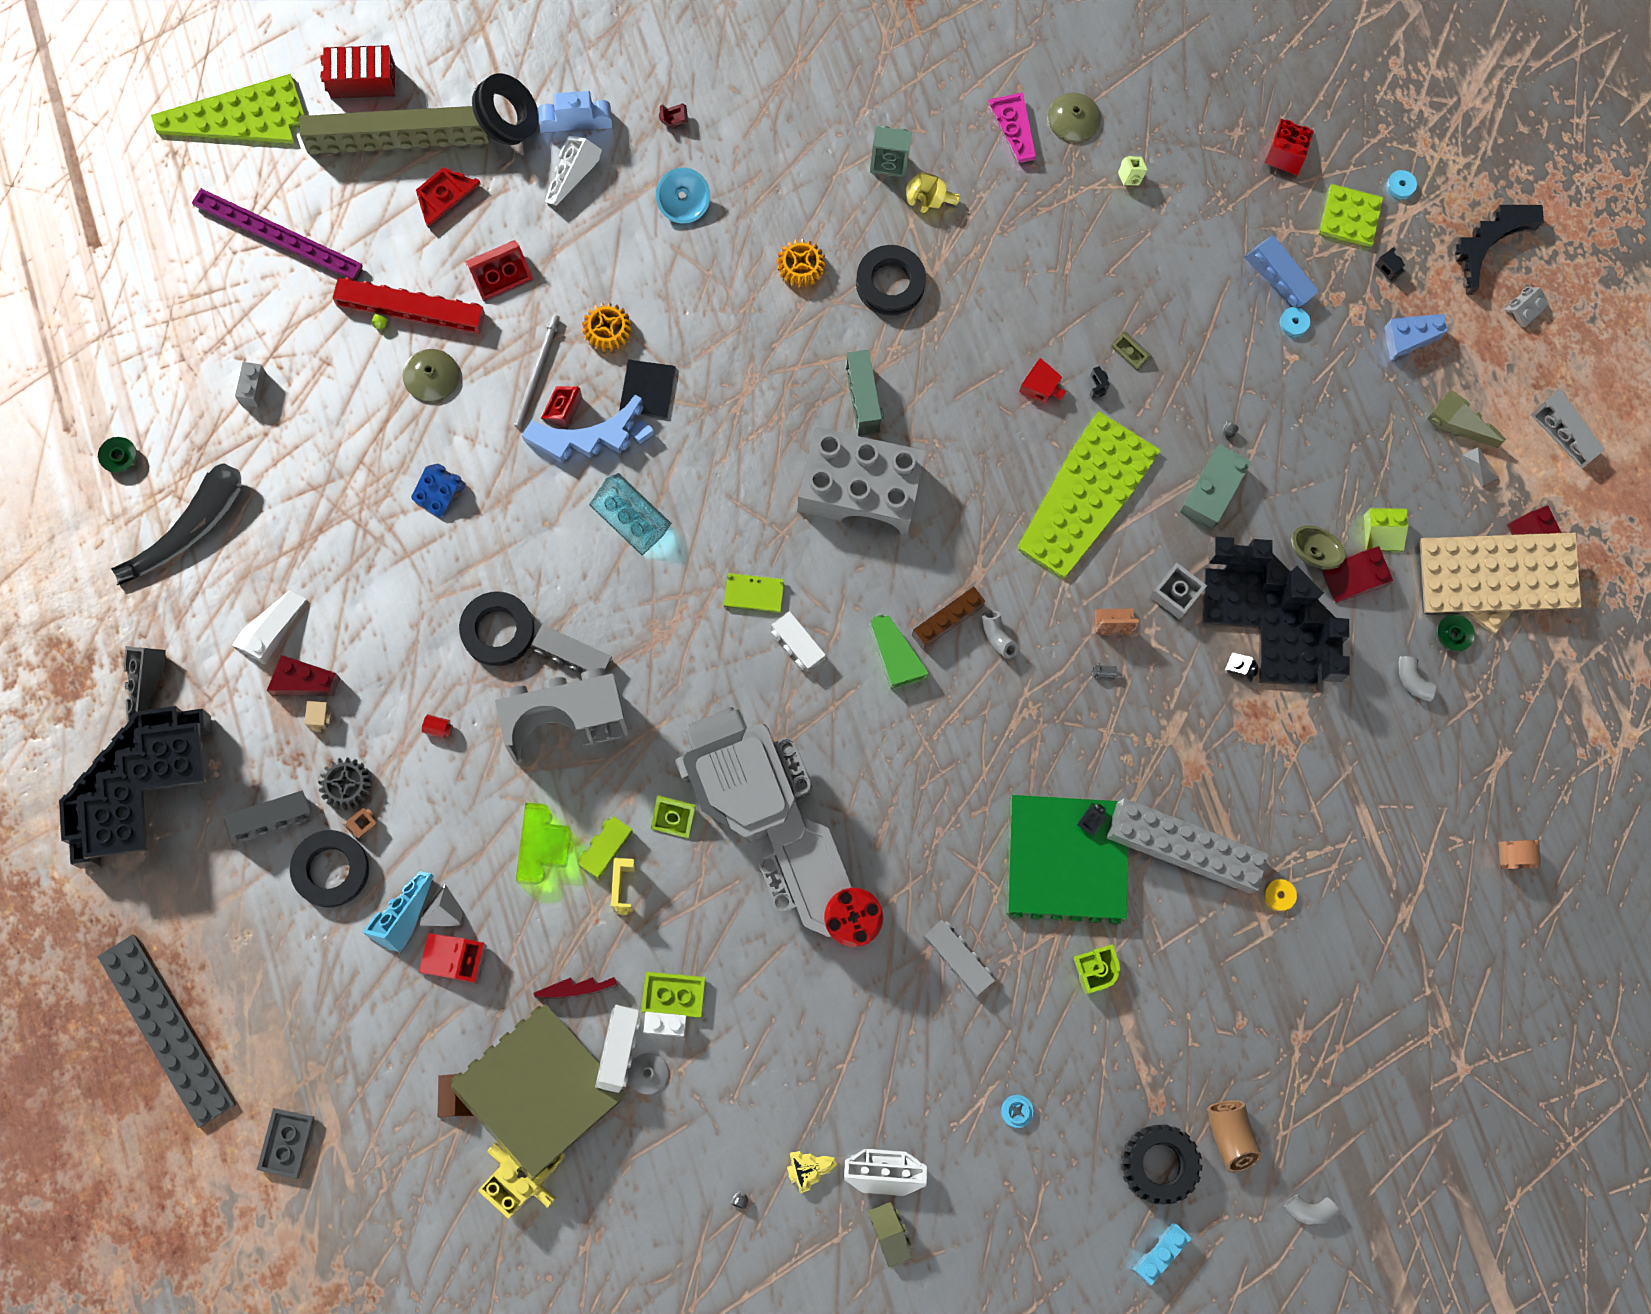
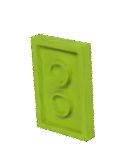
M645 972L641 1013L654 1012L701 1018L705 977Z

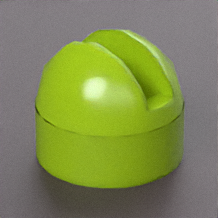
M374 314L372 319L373 327L380 330L385 328L388 319Z

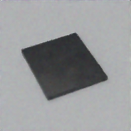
M628 359L619 412L627 406L634 395L642 398L643 410L640 415L667 418L676 366Z

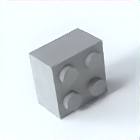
M1176 563L1150 597L1180 620L1207 585Z

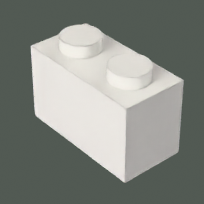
M646 1012L643 1032L644 1034L685 1037L687 1017L686 1015Z

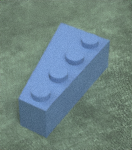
M1274 235L1258 244L1244 256L1294 307L1304 305L1319 292Z

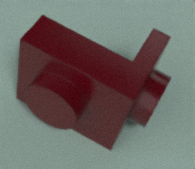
M684 103L670 108L664 105L659 106V119L668 128L688 122L687 106Z

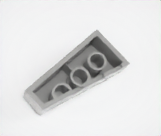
M1561 389L1531 414L1581 469L1605 450Z

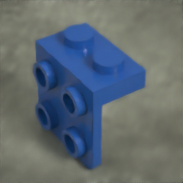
M441 464L429 465L425 467L411 498L436 516L442 517L455 492L463 490L466 483L461 480L460 476L446 471V468Z

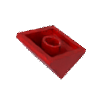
M556 386L541 419L568 430L582 400L580 387Z

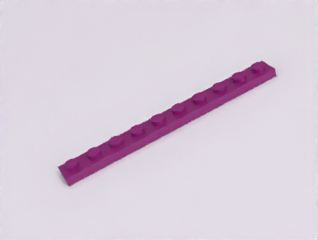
M200 188L192 201L194 207L345 278L356 280L363 268L362 263Z

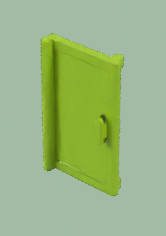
M728 573L723 606L781 613L784 579Z

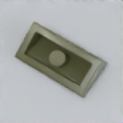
M1125 331L1111 345L1137 370L1152 357L1148 351Z

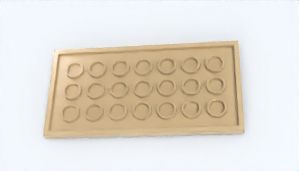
M1576 533L1420 539L1424 613L1581 608Z

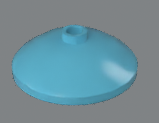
M675 168L664 174L658 182L656 202L662 214L669 220L676 223H690L699 219L706 212L710 203V189L704 177L697 171L690 168ZM683 191L685 197L681 199L679 198V193Z

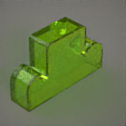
M525 802L516 873L517 883L531 885L542 883L546 876L542 866L566 868L568 866L569 853H573L574 842L571 841L572 831L570 827L550 824L553 815L545 804Z

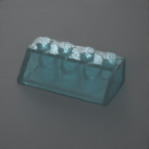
M620 473L606 478L589 504L641 555H644L656 544L672 524Z

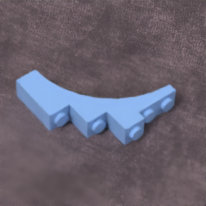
M634 395L627 406L615 416L589 428L576 430L556 429L531 420L522 434L524 442L561 463L570 457L572 448L592 458L594 454L596 455L600 451L601 443L620 454L630 444V437L626 430L629 431L632 428L633 419L642 412V398Z

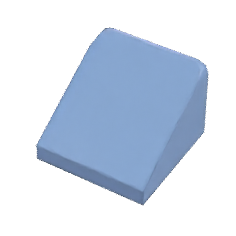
M642 420L633 426L629 433L640 445L654 435V430Z

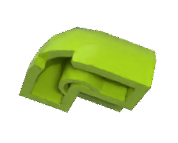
M1113 944L1073 957L1079 974L1078 979L1085 994L1106 989L1112 986L1118 979L1120 965Z

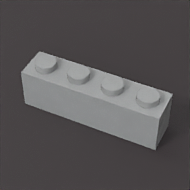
M543 624L532 643L536 654L545 657V655L552 657V661L560 665L565 663L569 665L571 670L577 673L603 668L606 674L613 661L612 656Z
M941 920L923 938L970 993L977 997L995 981L992 978L994 974L987 966L984 968L979 963L981 959L974 951L971 953L966 948L968 945L961 936L957 937L953 933L954 928L948 921L944 922Z

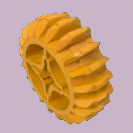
M795 239L794 244L788 242L787 247H782V252L778 253L779 258H777L776 264L778 265L777 271L780 272V277H785V283L791 281V286L797 283L798 288L801 287V284H804L807 288L808 282L814 285L815 280H820V275L824 274L826 263L824 262L825 256L822 255V249H818L817 244L811 246V241L805 243L804 239H802L801 243H798ZM811 257L816 263L814 268L809 263ZM788 259H790L791 263L793 264L791 269H789L786 264Z
M609 302L608 306L602 303L600 308L595 305V311L589 309V315H585V321L582 322V327H584L582 332L585 335V340L589 341L590 346L595 345L596 350L602 347L604 352L606 348H609L612 352L613 347L619 349L620 344H626L625 339L629 340V333L632 332L630 327L632 322L629 320V314H625L623 308L619 310L617 304L612 307V304ZM599 319L600 323L592 330L594 323ZM622 325L619 333L615 335L614 331L618 329V326Z

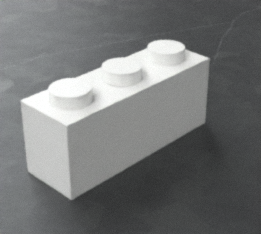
M790 611L771 625V635L777 642L780 640L783 643L784 651L796 659L795 664L801 671L804 669L808 673L825 660V653Z

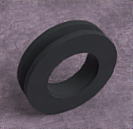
M496 73L487 77L475 88L472 95L473 112L481 128L492 139L505 145H517L535 132L539 121L538 108L530 91L519 80L507 74ZM494 94L505 97L514 106L517 113L516 125L508 123L498 114L494 105Z
M883 245L874 248L862 258L857 269L856 289L861 301L872 311L888 316L900 315L913 309L923 296L926 284V271L922 261L911 250L898 245ZM884 266L899 267L909 277L908 288L897 295L884 294L874 286L872 281L874 273Z
M488 592L476 597L466 606L460 618L459 634L464 647L475 660L489 666H505L519 660L530 648L534 638V622L527 606L516 596L506 592ZM495 611L508 613L516 622L514 637L509 643L499 647L486 645L478 637V625L481 619Z
M336 830L319 831L305 838L295 849L290 862V878L295 890L307 901L321 907L331 908L349 903L363 890L369 876V861L363 847L348 834ZM334 849L343 852L348 858L349 873L344 882L339 886L330 889L320 888L311 878V863L315 856L322 851Z

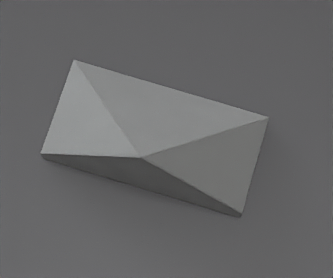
M1479 447L1462 455L1482 487L1498 478Z

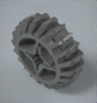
M346 757L343 763V760L338 758L337 765L331 761L332 767L325 766L324 768L327 773H320L324 780L318 781V784L323 786L319 788V792L324 793L321 796L322 799H327L326 803L329 806L333 804L334 809L340 806L342 811H345L346 806L353 810L354 803L358 807L361 806L359 800L361 799L365 802L367 799L364 797V794H371L367 788L373 787L372 783L368 782L372 780V776L367 775L370 771L368 768L363 769L365 765L362 762L358 764L357 759L351 762L350 758ZM350 770L358 772L360 782L351 779ZM342 771L339 778L333 779L338 772ZM347 780L349 784H346L344 788L342 784L346 783ZM331 786L339 788L341 799L333 796ZM358 789L353 796L349 797L352 790Z

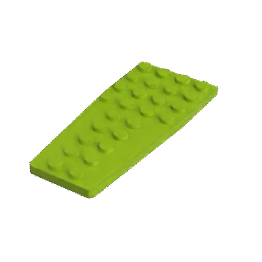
M1097 411L1068 454L1018 545V550L1059 577L1065 578L1129 499L1161 450L1100 411Z

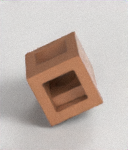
M361 808L343 825L355 839H358L376 824L374 820L376 817L371 810ZM358 819H362L364 821V824L362 826H359L357 824Z

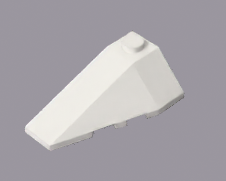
M568 136L560 151L559 158H561L559 166L555 167L556 178L550 184L545 202L557 206L599 161L602 149L585 138Z
M289 590L243 628L232 646L266 665L307 599Z

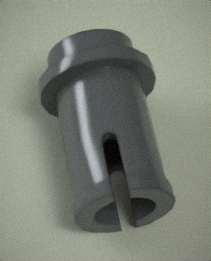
M1097 663V665L1092 667V676H1096V678H1116L1117 667L1103 666Z

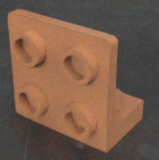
M1133 608L1095 610L1096 633H1101V635H1112L1113 633L1130 635L1140 624V619H1134Z

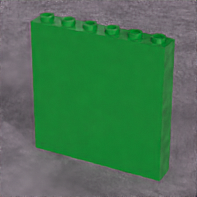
M1012 795L1010 797L1006 914H1010L1011 918H1023V915L1031 916V919L1038 920L1043 919L1044 916L1050 917V920L1061 921L1062 918H1070V921L1073 922L1090 919L1091 923H1101L1102 920H1109L1110 924H1121V921L1127 919L1128 847L1106 838L1118 801ZM1091 803L1095 805L1098 803L1106 809L1108 816L1095 835L1092 836L1077 824Z

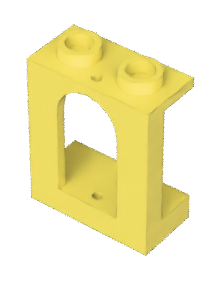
M614 858L611 907L618 915H629V912H633L632 905L621 903L623 872L636 873V863L634 859Z

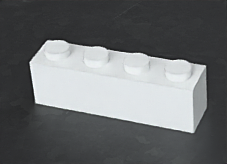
M615 1005L613 1008L596 1080V1088L619 1093L622 1087H626L628 1075L625 1073L626 1069L630 1068L633 1057L630 1055V1050L634 1049L637 1039L634 1036V1032L638 1030L641 1018H638L639 1010Z

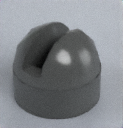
M1226 421L1222 431L1226 437H1233L1239 430V427L1230 421Z
M741 1192L736 1193L730 1204L746 1210L748 1205L747 1195L745 1194L744 1198L740 1197Z

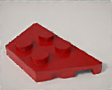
M442 167L418 187L416 193L426 226L429 228L481 184L480 180L465 177L462 173L452 172L450 169Z

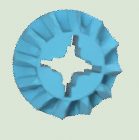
M1022 1095L1010 1096L1001 1107L1002 1118L1011 1127H1024L1032 1120L1033 1106ZM1023 1105L1020 1112L1024 1118L1019 1115L1011 1118L1014 1111L1010 1106L1017 1108Z

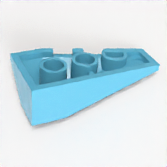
M419 871L402 888V894L396 899L392 898L388 902L390 906L382 914L378 912L362 933L387 949L400 952L412 936L433 875Z

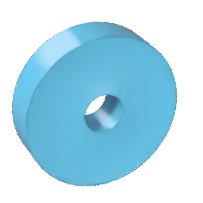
M1398 170L1391 174L1386 186L1389 194L1394 198L1407 199L1416 190L1417 181L1410 172Z
M1291 307L1282 314L1279 322L1280 327L1288 336L1298 337L1303 335L1309 328L1310 317L1305 310L1299 307Z

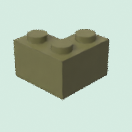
M891 1202L869 1210L868 1214L888 1267L911 1259L909 1250L913 1248L909 1238H905L908 1232L905 1224H900L899 1222L902 1219L898 1208L894 1210Z

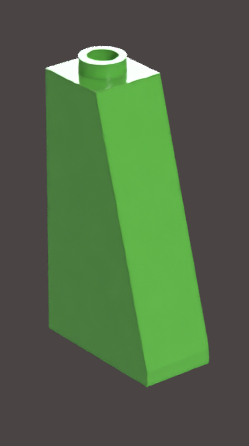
M878 615L873 617L869 626L890 689L926 679L928 676L927 669L890 616Z

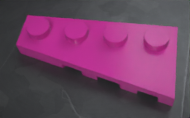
M1023 92L989 99L988 104L1017 162L1022 163L1036 160Z

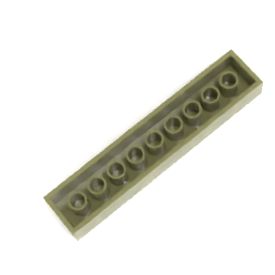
M472 106L299 116L301 140L307 153L315 155L325 152L338 153L343 151L356 152L360 150L374 151L377 149L392 150L395 148L410 149L412 147L428 148L430 146L446 147L448 145L464 146L466 144L482 145L489 143V135L484 132L477 122Z

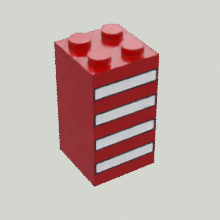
M389 45L323 47V55H320L323 71L320 72L321 82H324L325 92L329 93L330 99L396 96L395 62Z

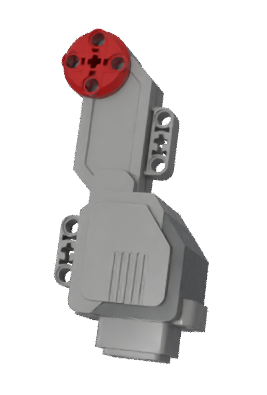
M733 707L688 724L689 728L685 730L692 750L684 756L675 759L681 778L685 782L691 781L702 812L750 841L769 835L775 852L762 857L759 866L775 907L780 911H788L797 907L804 927L827 937H832L844 946L860 947L873 941L883 926L882 907L876 897L870 892L861 888H852L829 828L803 817L798 801L810 796L813 786L794 741L784 738L774 742L766 724H758L747 728L742 713L739 709L734 710ZM793 747L790 753H784L785 748ZM793 760L795 761L796 765L798 766V767H797L798 771H796V772H794V767H793V764H792V762H791V761H793ZM807 783L808 785L805 790H798L800 784ZM767 859L774 861V867L771 870L764 868L763 864ZM777 870L778 874L774 875L777 880H781L778 889L771 886L773 883L772 876L767 877V874H772ZM785 889L786 893H780L775 897L774 893ZM783 896L789 900V905L785 908H781L778 905L779 898ZM852 912H855L856 915L858 913L860 916L857 918V923H854V921L850 922L849 920Z

